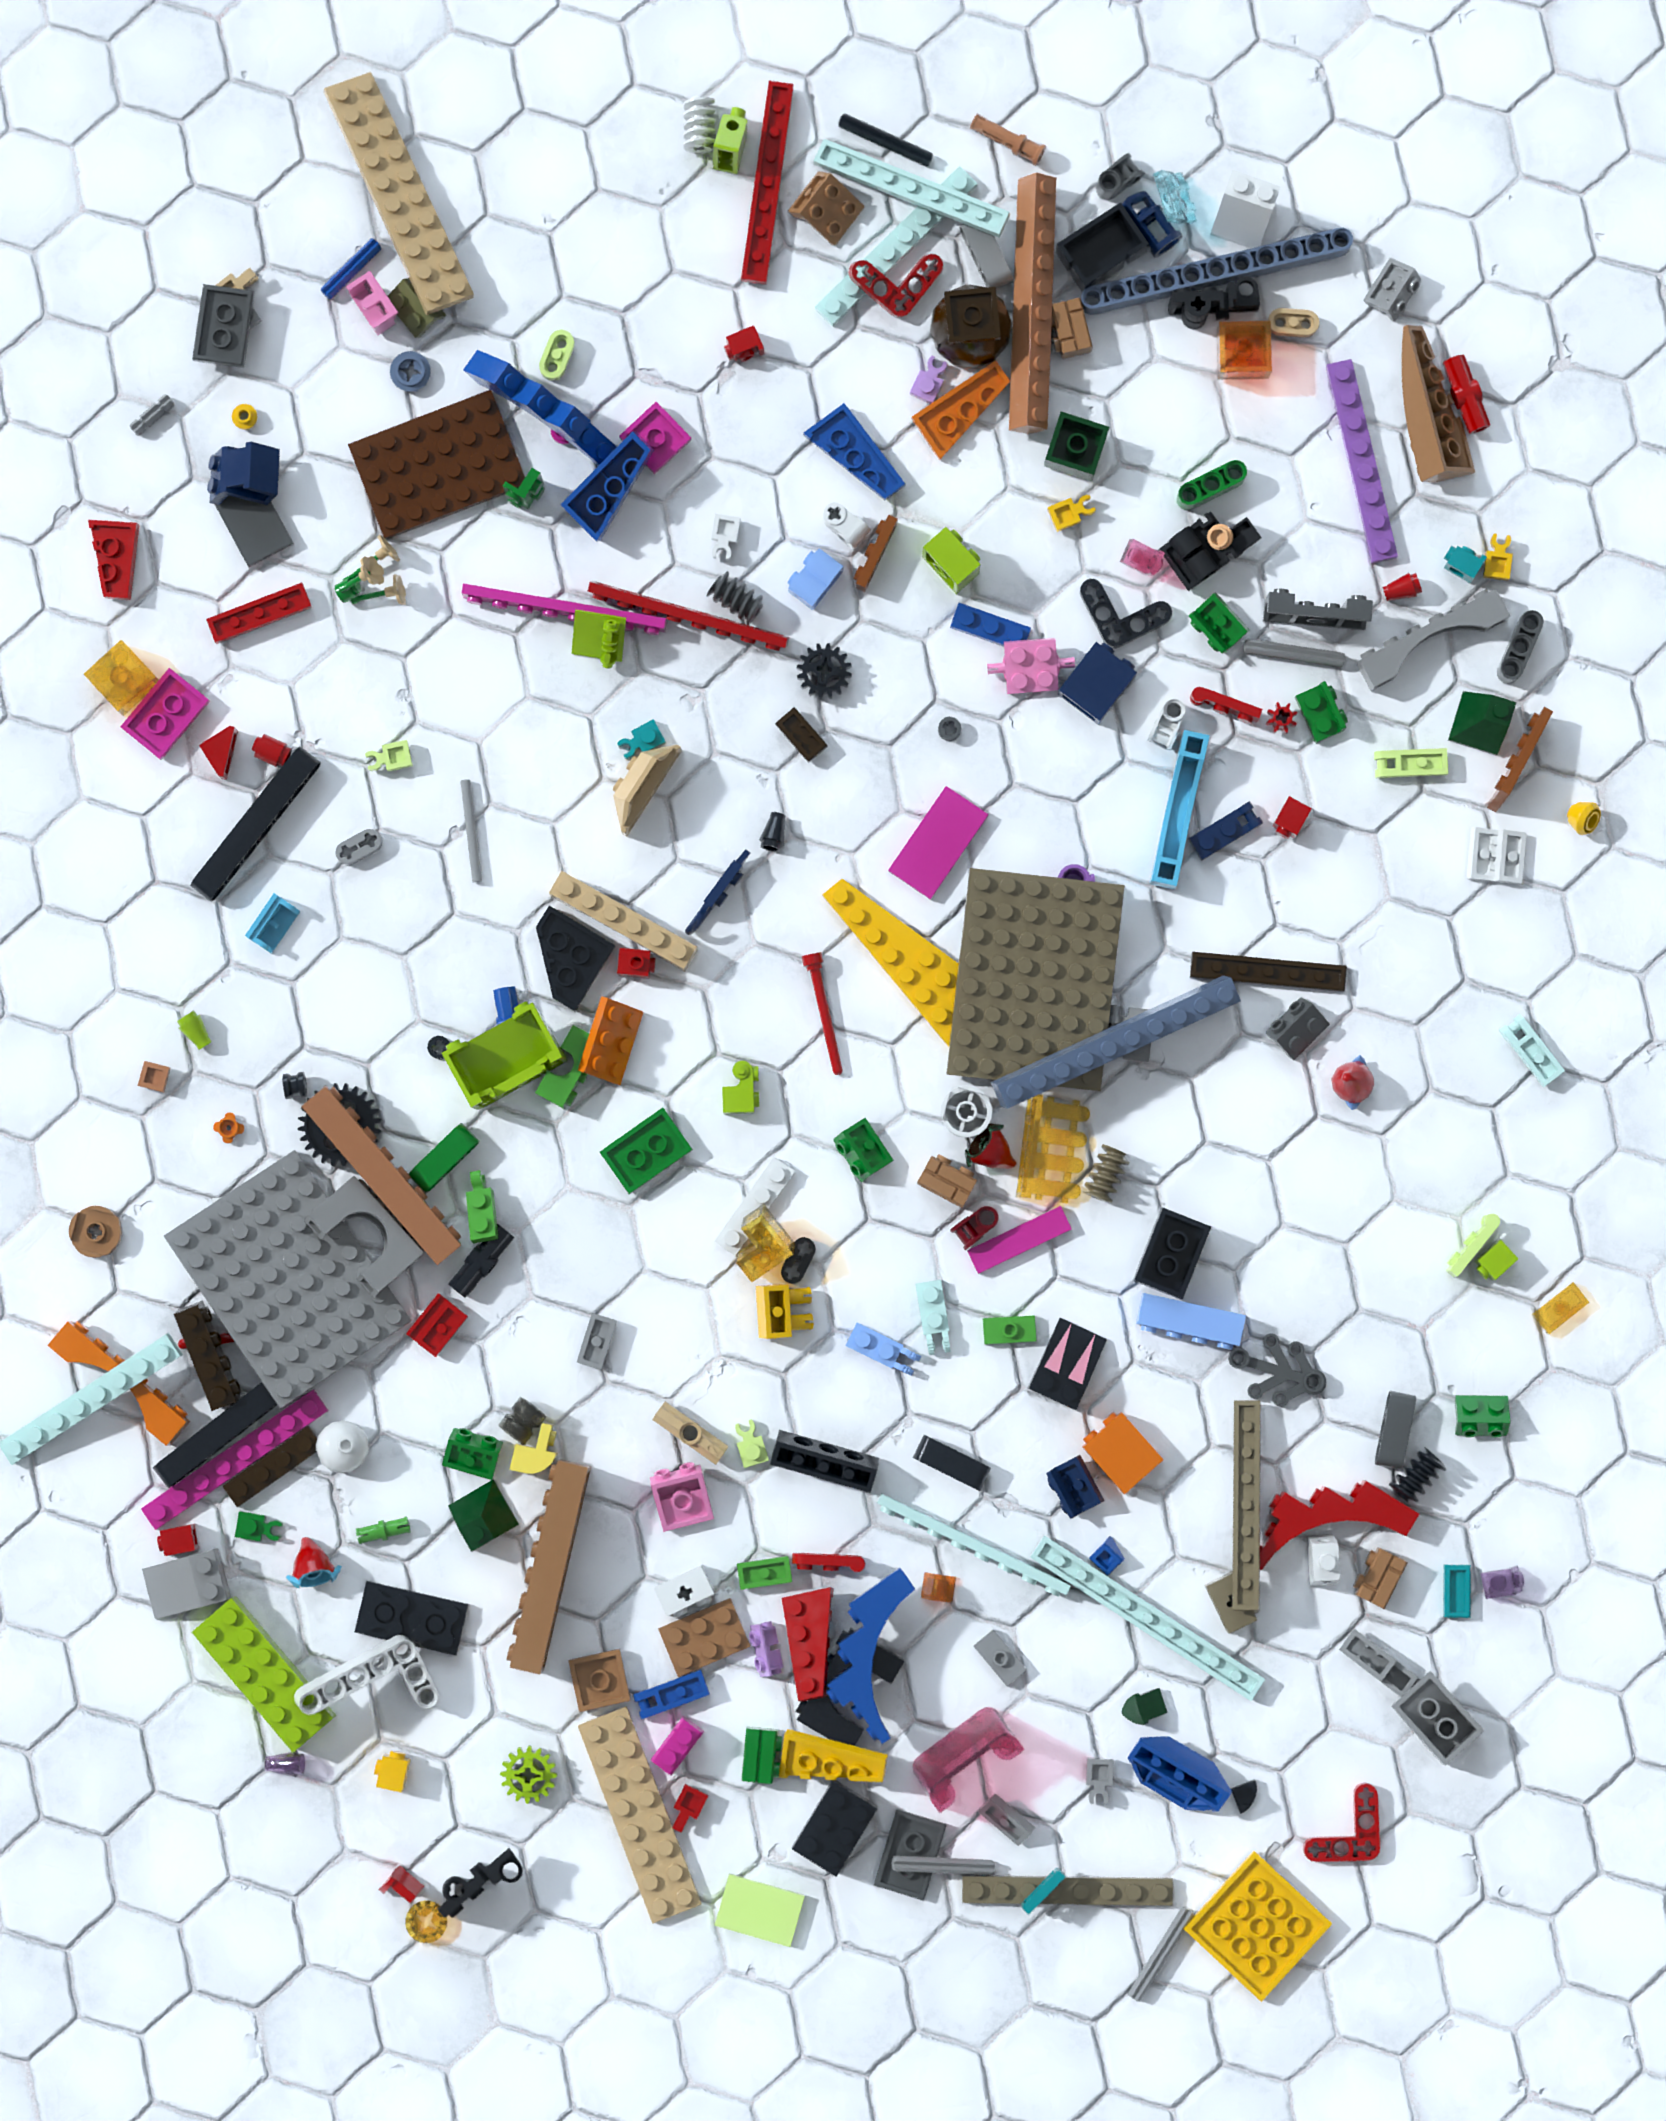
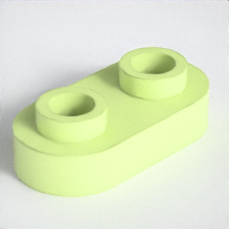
M557 330L549 337L539 363L540 372L547 380H558L565 373L575 347L573 336L568 331ZM560 341L567 343L565 348H559L557 344ZM552 364L557 366V370L554 372L548 370V367Z

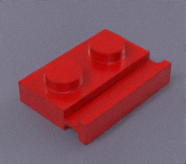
M438 1293L406 1334L434 1357H437L469 1316Z

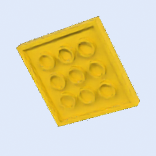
M1253 1850L1200 1908L1184 1930L1262 2002L1329 1929L1332 1923Z

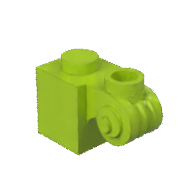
M738 1061L734 1064L732 1072L735 1078L740 1080L737 1086L722 1087L723 1114L755 1113V1107L760 1106L759 1092H754V1081H759L758 1066L750 1065L747 1061Z

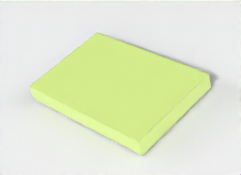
M729 1873L714 1926L791 1947L805 1895Z

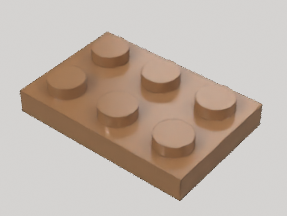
M731 1598L658 1628L678 1677L751 1647Z

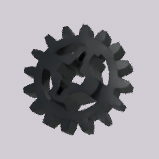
M819 643L816 644L815 651L807 648L808 656L801 655L800 660L803 664L797 665V670L802 671V673L797 675V680H804L801 688L806 689L809 687V696L816 692L818 693L819 700L822 699L823 694H827L829 699H832V692L841 695L840 687L848 688L849 686L845 678H852V673L846 671L852 667V664L844 662L848 655L845 653L840 656V647L837 646L833 651L831 650L830 643H827L825 649H822ZM822 655L819 661L810 663L815 657ZM831 657L839 662L841 668L834 666L831 662ZM825 661H827L828 671L831 673H827L822 682L821 672L818 670H822ZM807 674L815 677L818 681L817 686L809 680ZM832 680H838L833 686L827 687V684Z

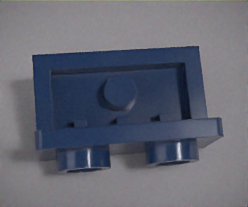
M1081 1455L1054 1467L1046 1473L1050 1488L1056 1492L1060 1499L1061 1509L1065 1514H1068L1070 1519L1105 1501Z

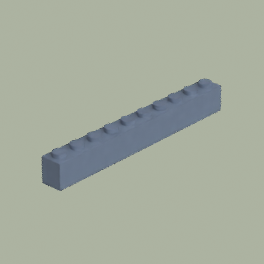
M1221 976L991 1082L1000 1105L1008 1109L1241 1002L1232 978Z

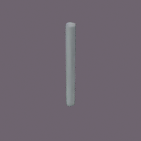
M470 779L461 780L460 784L472 882L476 883L482 882L471 781Z

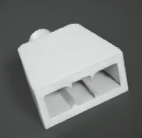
M1333 1534L1307 1536L1310 1586L1337 1584L1340 1581L1338 1541Z

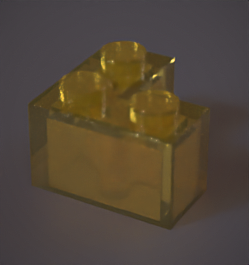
M762 1204L743 1218L741 1229L752 1243L738 1252L736 1264L748 1279L754 1282L793 1255L795 1242L765 1204Z

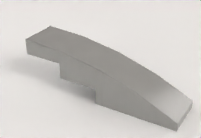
M1356 1629L1351 1632L1339 1648L1342 1653L1400 1697L1420 1680L1419 1677Z

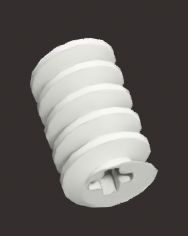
M694 96L688 98L683 103V109L686 110L683 113V119L686 120L683 123V129L686 130L683 133V139L686 140L683 143V148L690 153H709L713 151L708 145L714 144L715 139L708 137V135L714 134L715 129L708 127V125L714 124L715 119L708 117V115L714 114L715 109L708 107V105L715 103L714 98Z

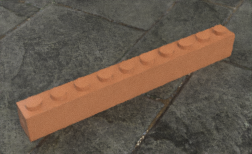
M1033 173L1018 179L1009 431L1024 434H1033L1048 429L1057 177L1041 173Z

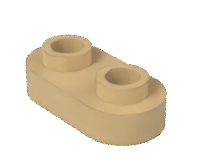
M1278 308L1269 315L1267 326L1270 332L1277 336L1310 337L1316 333L1319 327V318L1311 310ZM1282 320L1285 325L1278 327L1275 321ZM1307 321L1310 327L1307 329L1303 328L1301 322Z

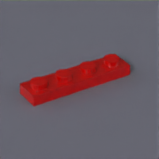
M301 582L207 618L206 621L214 642L219 644L312 608L304 584Z

